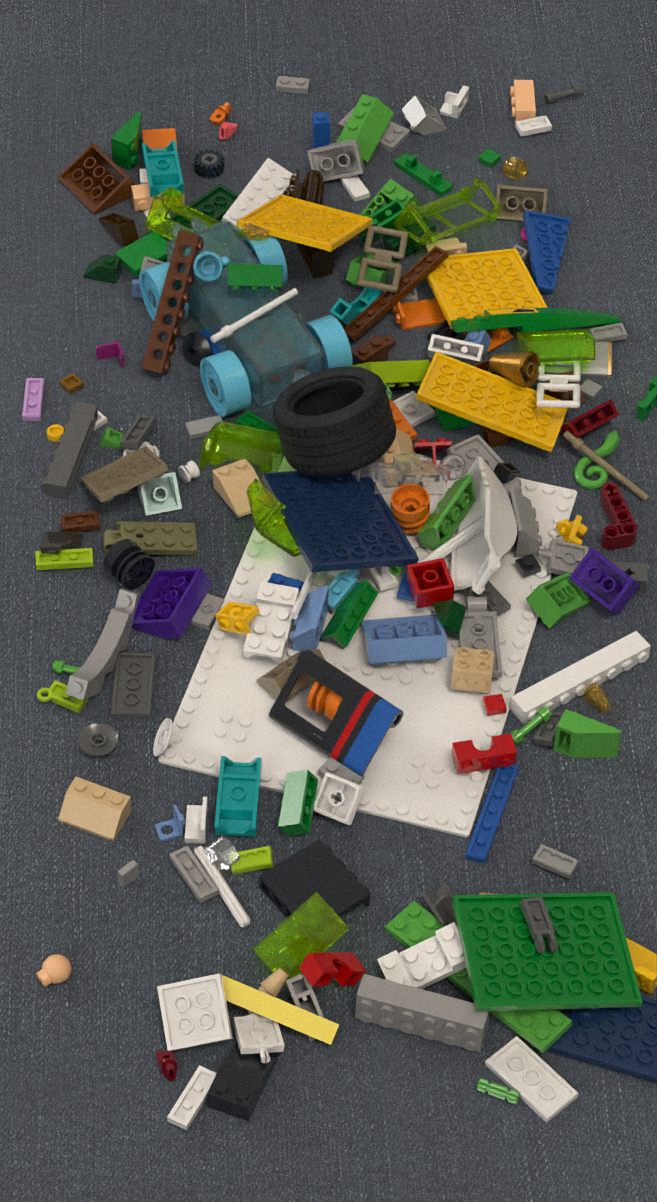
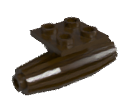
M297 169L295 175H291L289 182L291 186L286 188L285 195L322 205L324 182L321 172H318V170L308 171L301 185L299 183L300 170Z

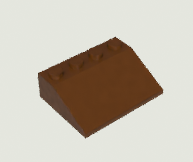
M93 142L57 177L95 215L126 200L132 194L131 186L136 185Z

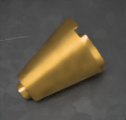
M531 351L494 354L490 358L489 366L493 372L523 387H531L539 377L540 372H537V368L541 366L538 354Z

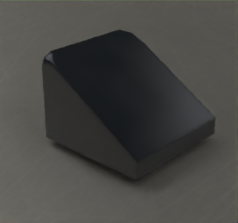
M510 462L497 463L493 471L503 484L510 482L521 474Z

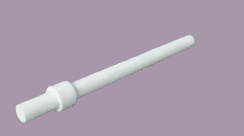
M293 288L232 325H226L221 328L220 332L210 337L211 341L215 343L224 337L227 338L233 335L234 331L298 294L297 289Z
M309 570L290 613L292 619L298 617L317 572Z

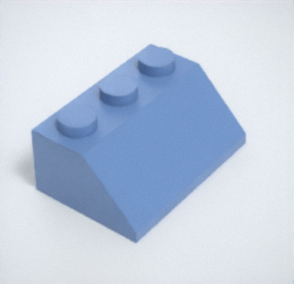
M324 585L307 594L299 612L300 616L295 619L294 627L296 629L295 631L292 630L290 642H293L294 651L318 648L328 613L329 586Z

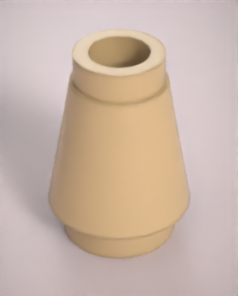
M279 967L278 970L260 983L261 986L258 990L277 997L289 975Z

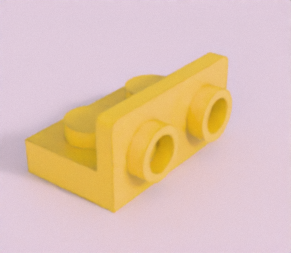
M229 601L215 616L221 630L247 635V633H251L248 623L252 622L260 611L258 606Z

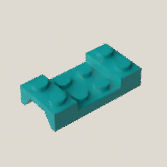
M172 140L166 148L151 149L146 143H142V154L147 172L150 197L184 194V183L175 140Z
M221 756L214 824L215 835L256 837L262 758H256L250 763L233 762L226 756Z

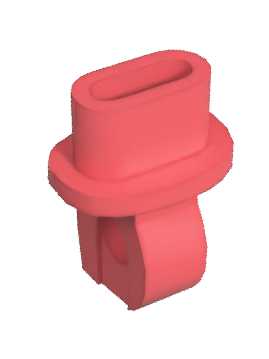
M222 123L219 130V138L222 140L231 138L238 130V124Z

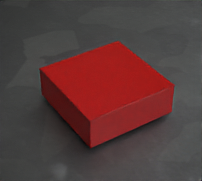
M502 694L483 696V704L487 716L507 713V707Z

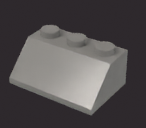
M510 489L509 498L517 522V536L514 543L516 556L536 555L539 547L542 546V536L538 535L539 522L535 521L536 509L535 507L532 508L530 499L515 489Z

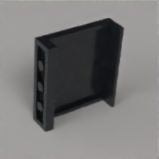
M320 839L259 875V888L309 944L316 940V932L362 903L366 907L370 905V891L368 888L359 883L356 875L353 872H349L340 858H336L331 848L327 844L324 845Z

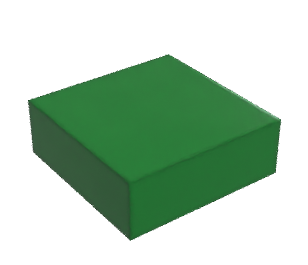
M490 149L485 150L478 156V161L490 168L501 160V155Z

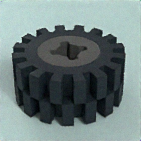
M205 149V152L203 150L200 151V154L197 153L194 157L195 172L198 173V176L202 175V178L207 176L208 179H211L212 176L216 178V175L218 177L221 176V173L223 174L224 156L222 153L219 154L217 150L214 152L213 149L211 151Z

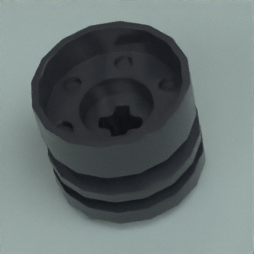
M124 539L112 546L104 558L103 565L104 569L117 578V581L126 589L134 590L142 586L150 578L154 571L155 562L131 539Z

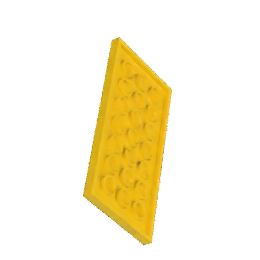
M435 352L415 398L440 410L447 411L548 452H552L568 408L538 407L536 404V390L523 387L513 381L439 352ZM544 394V400H559Z

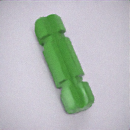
M480 1078L478 1081V1091L483 1093L487 1091L489 1095L502 1100L506 1098L508 1099L507 1102L513 1104L518 1102L519 1091L513 1089L510 1091L508 1087L494 1082L489 1083V1080Z

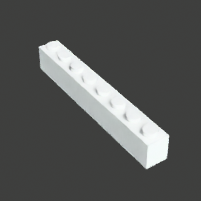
M635 631L511 697L510 710L523 724H526L537 716L536 712L539 709L547 707L550 711H553L554 708L568 703L571 699L583 695L586 691L600 686L601 683L615 678L618 674L630 670L639 663L645 662L649 658L651 645Z

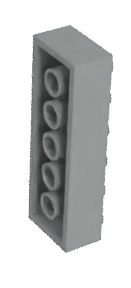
M364 974L356 995L355 1018L366 1023L371 1022L381 1025L384 1028L401 1030L406 1034L419 1035L428 1040L434 1039L447 1045L463 1047L468 1051L481 1052L488 1029L489 1011L476 1012L474 1003Z

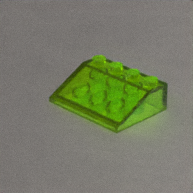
M587 329L517 332L520 352H535L538 354L540 362H544L546 365H554L555 362L572 364L573 361L590 363V360H595V338Z

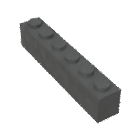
M76 401L74 408H71L69 422L66 421L64 434L59 438V447L54 451V460L49 464V473L43 479L46 495L68 498L98 420L97 405Z

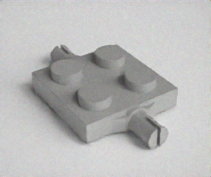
M552 539L550 550L539 548L537 556L548 558L549 573L562 575L570 572L572 574L588 553V547Z

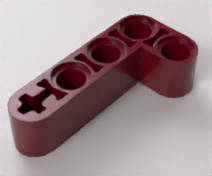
M606 482L602 485L600 502L611 525L603 529L602 547L606 550H616L633 546L636 542L637 525L618 486L613 482Z

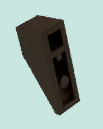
M115 213L98 218L99 222L117 243L128 246L139 239L134 220Z

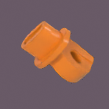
M225 102L223 106L220 105L209 118L210 123L218 126L224 123L226 118L230 116L231 105L228 102Z

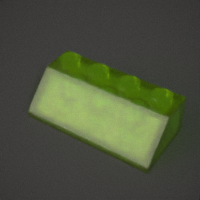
M315 892L253 950L272 972L278 970L279 967L282 968L289 975L288 980L302 973L299 967L309 953L325 952L350 928L324 899Z

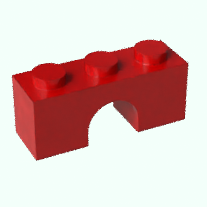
M510 733L491 736V746L486 751L475 748L472 740L452 743L451 756L456 772L459 774L515 765L517 751Z
M312 952L304 958V962L299 967L312 987H327L333 978L337 980L340 986H355L366 972L353 952Z

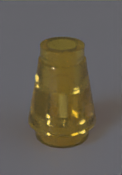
M251 223L244 224L242 237L246 238V240L268 239L269 230Z
M594 683L586 688L584 691L586 699L601 710L602 713L611 708L612 705L601 685Z

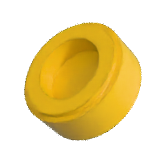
M51 425L47 429V438L52 442H59L60 436L64 434V427L61 425Z

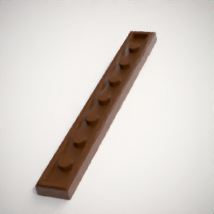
M437 246L432 248L400 277L397 292H383L343 328L347 338L355 342L449 257L448 252Z

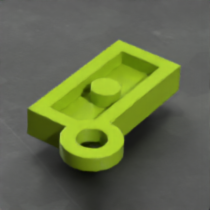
M56 680L49 688H41L37 692L39 701L48 702L52 699V702L76 713H80L89 701V698L82 700L67 695V685ZM43 693H47V694H48V696H46V697H43V696H41V695H42Z

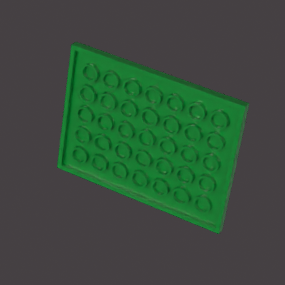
M614 892L453 896L452 904L476 1012L640 1007L643 1001ZM543 898L555 931L554 935L558 946L556 952L549 950L547 938H543L545 952L537 953L534 939L520 905L522 899Z

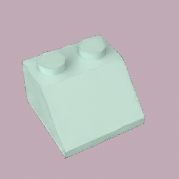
M175 472L164 473L163 476L147 480L146 484L138 486L139 497L145 516L182 509Z

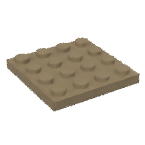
M145 446L80 478L83 485L102 503L113 500L114 496L118 494L128 493L135 486L146 484L147 480L163 476L164 472L168 471L166 463Z

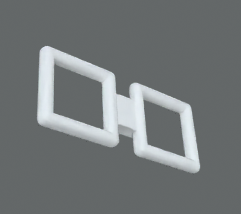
M540 358L541 366H538V372H540L538 380L550 383H538L537 406L579 408L580 385L568 382L580 381V359ZM545 365H573V375L545 374ZM544 390L556 392L573 391V401L544 400Z

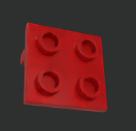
M447 438L436 439L435 442H429V439H422L413 445L414 451L431 450L433 465L422 466V469H429L422 470V474L433 473L434 475L438 472H448V469H441L448 468V464L437 465L436 450L448 449L452 446V441H447Z

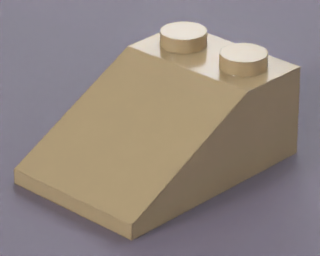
M246 459L238 460L212 470L215 490L238 518L272 506L254 468Z

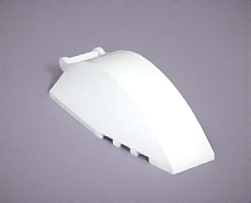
M478 456L465 475L473 476L476 502L458 526L457 534L483 515L484 529L451 552L450 576L454 584V591L472 586V590L475 593L482 594L486 583L495 571H498L501 562L515 543L517 522L506 490L483 458Z

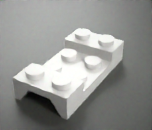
M261 581L256 604L260 613L251 623V633H247L243 648L244 657L260 655L270 657L279 664L283 662L293 623L290 613L299 595V588Z
M453 922L435 931V936L400 953L395 950L377 959L386 980L423 989L465 969L466 963L455 923Z

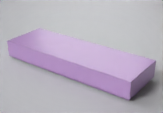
M26 378L22 413L23 421H41L44 378Z

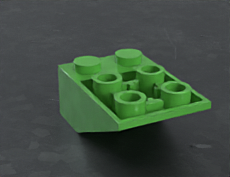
M389 179L360 215L368 217L396 198H399L408 210L410 217L420 203L414 194L392 179Z
M566 709L556 726L553 751L571 758L617 757L622 731Z

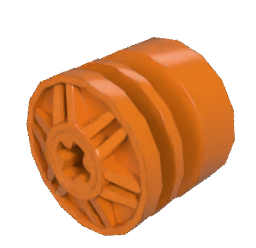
M417 484L399 486L391 495V511L405 534L418 533L430 515V495L425 488Z
M316 680L308 695L307 707L318 714L325 713V717L332 721L343 702V698Z

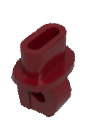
M157 1051V1064L161 1073L167 1077L168 1081H174L178 1069L174 1053L171 1051Z

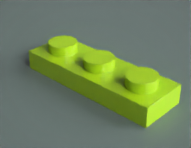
M92 548L35 551L36 570L93 567Z

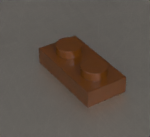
M97 510L60 515L63 534L100 529Z

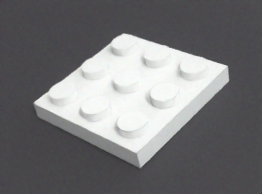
M219 973L157 986L168 1051L233 1039L222 974Z

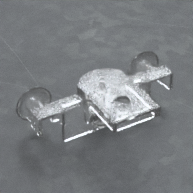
M402 453L393 456V463H376L375 461L364 468L350 473L355 476L357 481H360V477L369 476L370 478H375V494H392L399 486L417 484L425 488L429 495H446L447 480H456L467 476L468 469L464 459L456 454L447 455L438 465L433 464L428 456Z

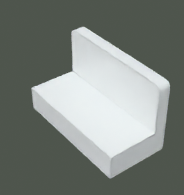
M203 797V805H187L185 843L205 844L207 797Z

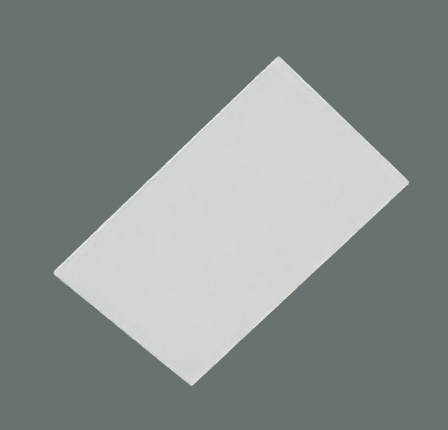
M284 455L278 472L297 471L289 465ZM416 455L422 474V470H429L422 469V466L433 465L432 459ZM378 459L366 466L391 510V495L393 491L407 483L387 486ZM436 460L437 465L448 464V468H441L448 469V472H438L434 475L433 473H423L422 481L412 482V484L420 485L428 491L430 495V514L435 511L438 502L442 501L447 489L451 488L455 481L465 477L466 473L458 464ZM519 478L522 484V495L530 499L532 508L535 507L536 509L535 521L539 522L538 535L542 536V546L539 548L550 550L552 539L562 540L563 538L556 530V524L558 521L570 519L577 491ZM271 503L272 506L261 510L222 607L229 601L256 606L261 581L268 582L272 573L305 582L310 569L277 507L273 503ZM456 529L452 536H455L457 534L458 529ZM418 533L405 534L411 546L417 552L418 562L434 551L420 545ZM513 544L501 562L498 571H495L488 580L503 597L528 592L527 595L505 598L511 604V607L506 612L497 616L502 678L491 679L490 693L451 689L455 649L460 647L459 634L456 635L445 628L444 631L447 635V657L440 660L423 659L420 662L408 660L402 663L384 662L382 665L369 664L362 624L359 625L346 647L342 648L333 637L325 640L320 638L317 649H320L328 663L404 712L400 723L388 730L364 773V779L360 785L365 787V791L357 811L467 838L470 836L491 769L457 774L451 756L452 743L472 740L475 748L486 751L490 749L491 736L502 735L510 709L511 697L515 694L539 617L536 611L530 607L526 598L540 584L551 579L552 573H549L548 558L537 556V554L533 555L541 566V572L523 577L515 565V560L527 555L516 556ZM451 553L444 557L449 573ZM369 568L359 569L358 582L368 580L379 592L363 620L436 615L433 606L417 609L414 602L397 599V592L406 569H403L396 576L399 582L398 587L380 591ZM328 571L316 573L308 593L324 585L329 586L333 579L327 577ZM471 587L454 591V601L465 606V612H467V597H475ZM328 609L322 633L324 632L325 628L327 627L336 610L333 612L330 609ZM216 618L173 721L172 734L175 735L174 743L172 746H168L165 752L158 757L159 762L219 777L221 756H226L233 762L250 763L256 758H262L260 788L284 793L287 773L309 770L318 778L317 796L323 781V777L318 775V769L329 757L269 718V712L276 699L257 682L258 678L278 666L279 663L270 657L260 655L244 657L243 648L247 635L221 630ZM293 619L283 662L299 652L293 650V642H290L291 632L296 629L294 627L295 619ZM315 680L309 683L310 686L307 689L297 691L295 697L285 701V706L325 732L332 721L325 717V713L318 714L307 707L308 695L315 683ZM502 694L507 707V713L487 716L483 704V696ZM341 794L340 796H335L337 803L342 801Z

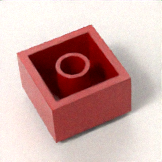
M444 558L407 565L406 580L417 609L433 606L435 602L454 600V584Z

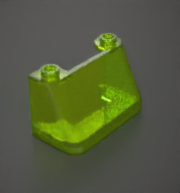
M255 478L248 486L247 497L256 531L293 557L299 556L301 552L283 520L285 517L281 513V509H284L286 506Z

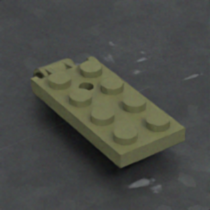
M117 521V531L110 529L103 533V546L106 553L117 542L131 539L148 555H197L195 523Z

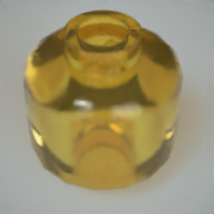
M511 156L503 164L504 175L509 178L520 180L527 174V163L521 158Z

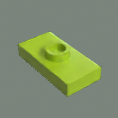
M271 846L230 853L233 875L274 867Z

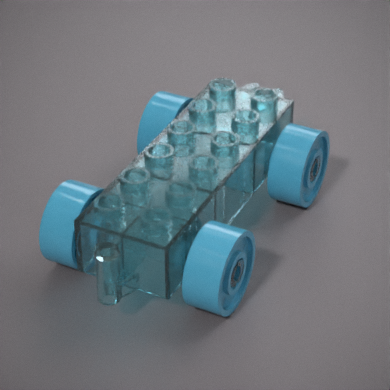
M191 220V231L196 232L193 234L203 237L204 241L203 249L199 254L204 251H211L218 254L221 258L224 256L228 257L230 264L283 265L282 286L286 284L288 278L286 260L276 237L259 232L240 237L230 222L216 223L211 228H208L201 220ZM180 225L173 226L172 240L166 242L167 262L141 270L139 275L141 294L153 321L155 320L179 230L182 231ZM191 247L185 250V256L191 254ZM182 265L180 268V272L184 273L187 269V266ZM228 266L223 269L221 276L217 280L211 282L199 279L194 273V283L189 288L190 298L184 307V319L188 317L189 304L209 334L213 336L220 332L221 328L226 325H232L283 294L279 288L278 291H270L268 287H260V290H250V287L242 286V290H232V286H228ZM178 282L176 284V290L181 289L182 282ZM177 299L171 301V307L173 308L177 305ZM285 301L234 331L233 335L217 341L216 344L222 352L203 358L200 362V374L211 406L218 415L224 417L249 408L251 405V394L260 406L276 401L279 395L295 381L321 370L352 366L353 359L347 335L340 322L333 315H327L304 323L290 303ZM172 316L166 319L167 325L172 323Z

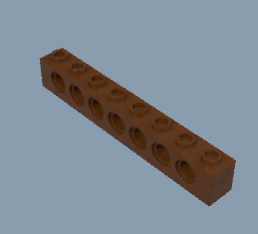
M181 230L178 232L142 363V369L166 375L170 370L171 354L173 355L176 349V344L174 343L176 337L180 334V321L184 319L185 303L190 298L189 288L190 285H193L195 279L193 264L204 246L203 237ZM191 247V254L185 256V250ZM182 265L187 266V269L184 273L180 272V268ZM178 282H182L180 290L175 289ZM177 299V305L172 308L171 301ZM172 316V323L167 325L166 319ZM167 333L168 339L162 342V335ZM162 350L163 357L157 359V353Z

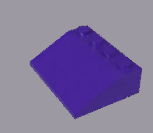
M202 567L156 571L138 601L132 629L165 639L181 638L212 585Z

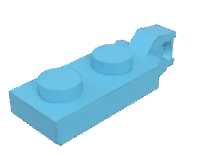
M349 569L347 573L340 572L329 585L328 609L334 612L353 590L358 582L359 569Z

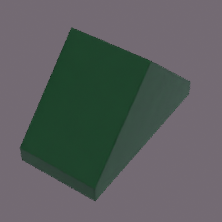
M454 600L435 602L433 607L443 628L458 635L466 607Z

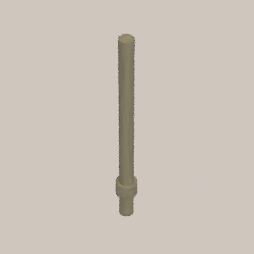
M569 431L564 433L563 437L571 442L575 449L581 450L643 501L647 502L650 499L647 493L587 447L582 439H577Z

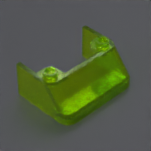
M217 422L202 441L200 468L203 469L208 462L219 465L226 459L234 461L246 459L249 464L260 466L262 473L278 472L283 454L279 435L276 432L238 424Z

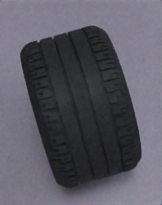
M352 366L335 367L309 374L289 385L279 395L273 407V419L287 462L295 470L309 476H337L364 468L382 457L391 447L396 437V424L385 385L377 374L365 368Z

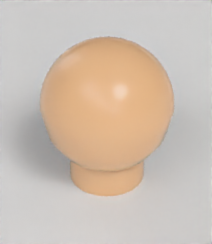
M50 955L43 962L42 969L36 973V976L44 987L51 983L60 984L69 978L71 964L63 955Z

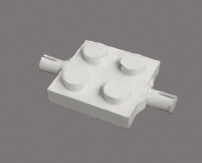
M248 1010L249 1015L233 1017V1027L241 1054L259 1053L261 1062L265 1063L266 1061L268 1063L270 1062L269 1053L284 1052L285 1045L278 1022Z

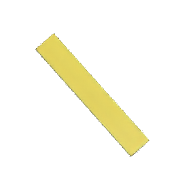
M222 975L226 1001L327 1044H332L339 1024Z

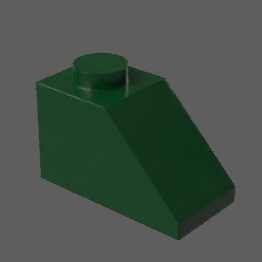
M105 254L88 264L83 278L117 284L121 275V258Z

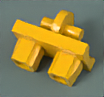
M577 515L575 520L571 522L567 519L557 522L556 530L560 536H563L561 541L578 545L582 544L580 538L586 533L588 527L580 523L582 520L580 515Z

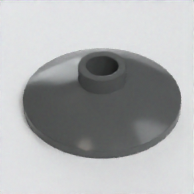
M95 723L86 726L80 732L78 744L80 749L88 755L104 756L116 748L118 734L114 728L107 724Z

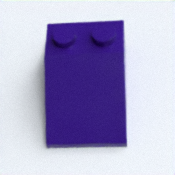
M592 547L569 577L570 580L602 605L618 615L641 586V583Z

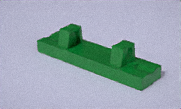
M405 153L400 158L394 160L395 167L440 197L453 190V184L442 178L440 171L436 170L433 172L418 162V157L414 154L409 156Z

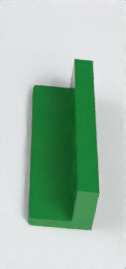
M368 580L358 582L339 605L320 637L322 640L333 637L342 648L348 646L379 593Z

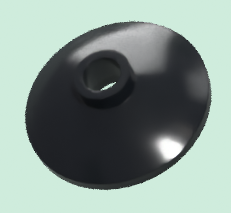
M191 332L185 336L182 343L184 356L189 363L200 367V362L203 358L212 356L211 344L199 332Z

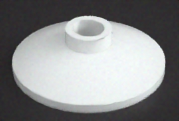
M166 718L161 723L156 734L153 753L156 757H160L167 747L172 746L174 743L175 735L172 734V720Z

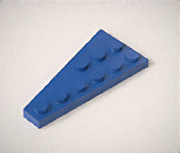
M525 210L523 220L534 283L539 292L552 294L571 218Z

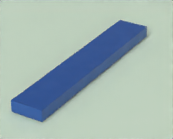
M519 766L497 767L465 855L466 859L485 864L517 777Z

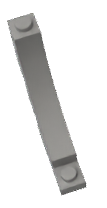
M123 588L119 589L115 608L111 609L96 646L85 663L75 673L70 675L66 690L67 695L85 700L101 693L105 674L114 671L118 652L127 648L140 596L139 593Z

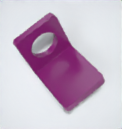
M119 341L96 346L97 360L118 356L121 366L125 367L124 353Z

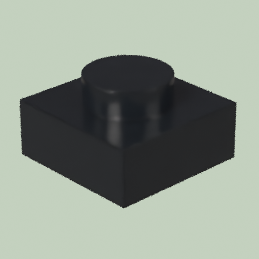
M533 554L515 560V565L523 577L541 572V566Z

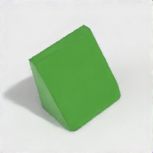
M107 427L101 434L99 446L119 449L124 434Z

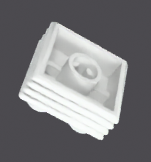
M326 772L315 798L313 811L351 825L365 787ZM341 794L342 801L337 803L335 796H340Z

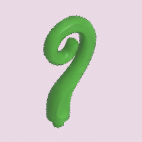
M613 430L611 433H608L602 446L593 451L601 458L612 454L620 441L618 432ZM587 455L582 457L575 466V480L584 489H599L607 482L608 473L601 466H591L587 469V476L592 477L594 474H599L600 478L597 480L585 478L583 475L585 468L595 462Z

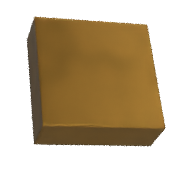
M74 373L59 380V385L69 395L84 388V382Z

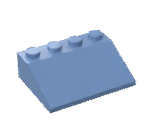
M437 614L362 620L361 622L369 664L382 665L384 662L402 663L408 660L420 662L423 659L440 660L447 657V635Z

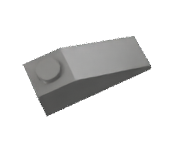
M304 974L286 980V985L294 1005L324 1018L312 986ZM308 1036V1038H309L310 1041H313V1040L316 1039V1038H313V1037H311V1036Z

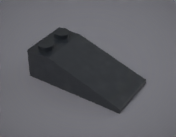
M236 1042L208 1090V1107L249 1122L281 1052L269 1053L270 1062L266 1063L265 1061V1063H262L259 1053L241 1054L238 1042Z

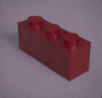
M610 399L562 424L560 429L563 434L569 431L577 438L619 416V413Z

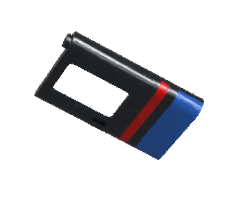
M302 651L297 658L298 662L269 712V718L327 757L335 759L361 776L363 780L364 773L388 730L400 723L404 712L312 651ZM302 672H305L343 698L342 704L325 732L285 706V701Z

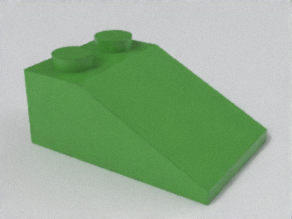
M363 253L350 262L346 280L351 282L352 285L358 286L357 279L362 258L374 259L375 255ZM391 260L393 263H400L399 261ZM367 265L365 280L386 284L395 270Z
M570 572L540 584L526 598L530 607L536 611L542 622L549 628L560 624L592 602L588 594L569 579L571 576Z

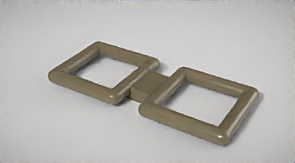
M372 225L368 227L364 253L375 256L374 259L362 258L357 279L358 286L389 292L398 291L402 265L393 263L391 260L392 258L404 259L408 240V233L406 231ZM374 233L400 237L399 251L394 252L372 248ZM367 265L395 270L392 285L365 280Z

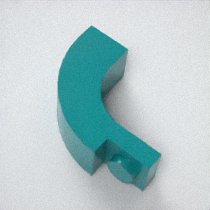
M365 287L362 293L351 303H347L339 298L329 312L348 325L384 291Z

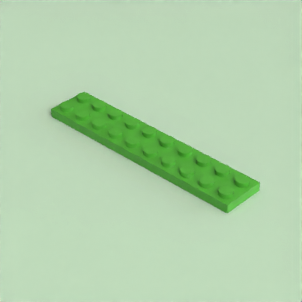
M413 901L385 926V931L406 948H410L435 936V931L447 925H442L435 916ZM467 968L446 977L473 999ZM557 1009L489 1011L542 1053L572 1026V1021Z

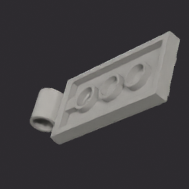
M479 434L448 448V454L466 474L478 456L483 458L492 471H494L497 463H503L502 459ZM518 477L506 484L501 482L508 496L510 489H515L522 494V484Z
M467 597V612H465L459 633L460 647L493 651L492 678H502L497 612L487 611V597Z

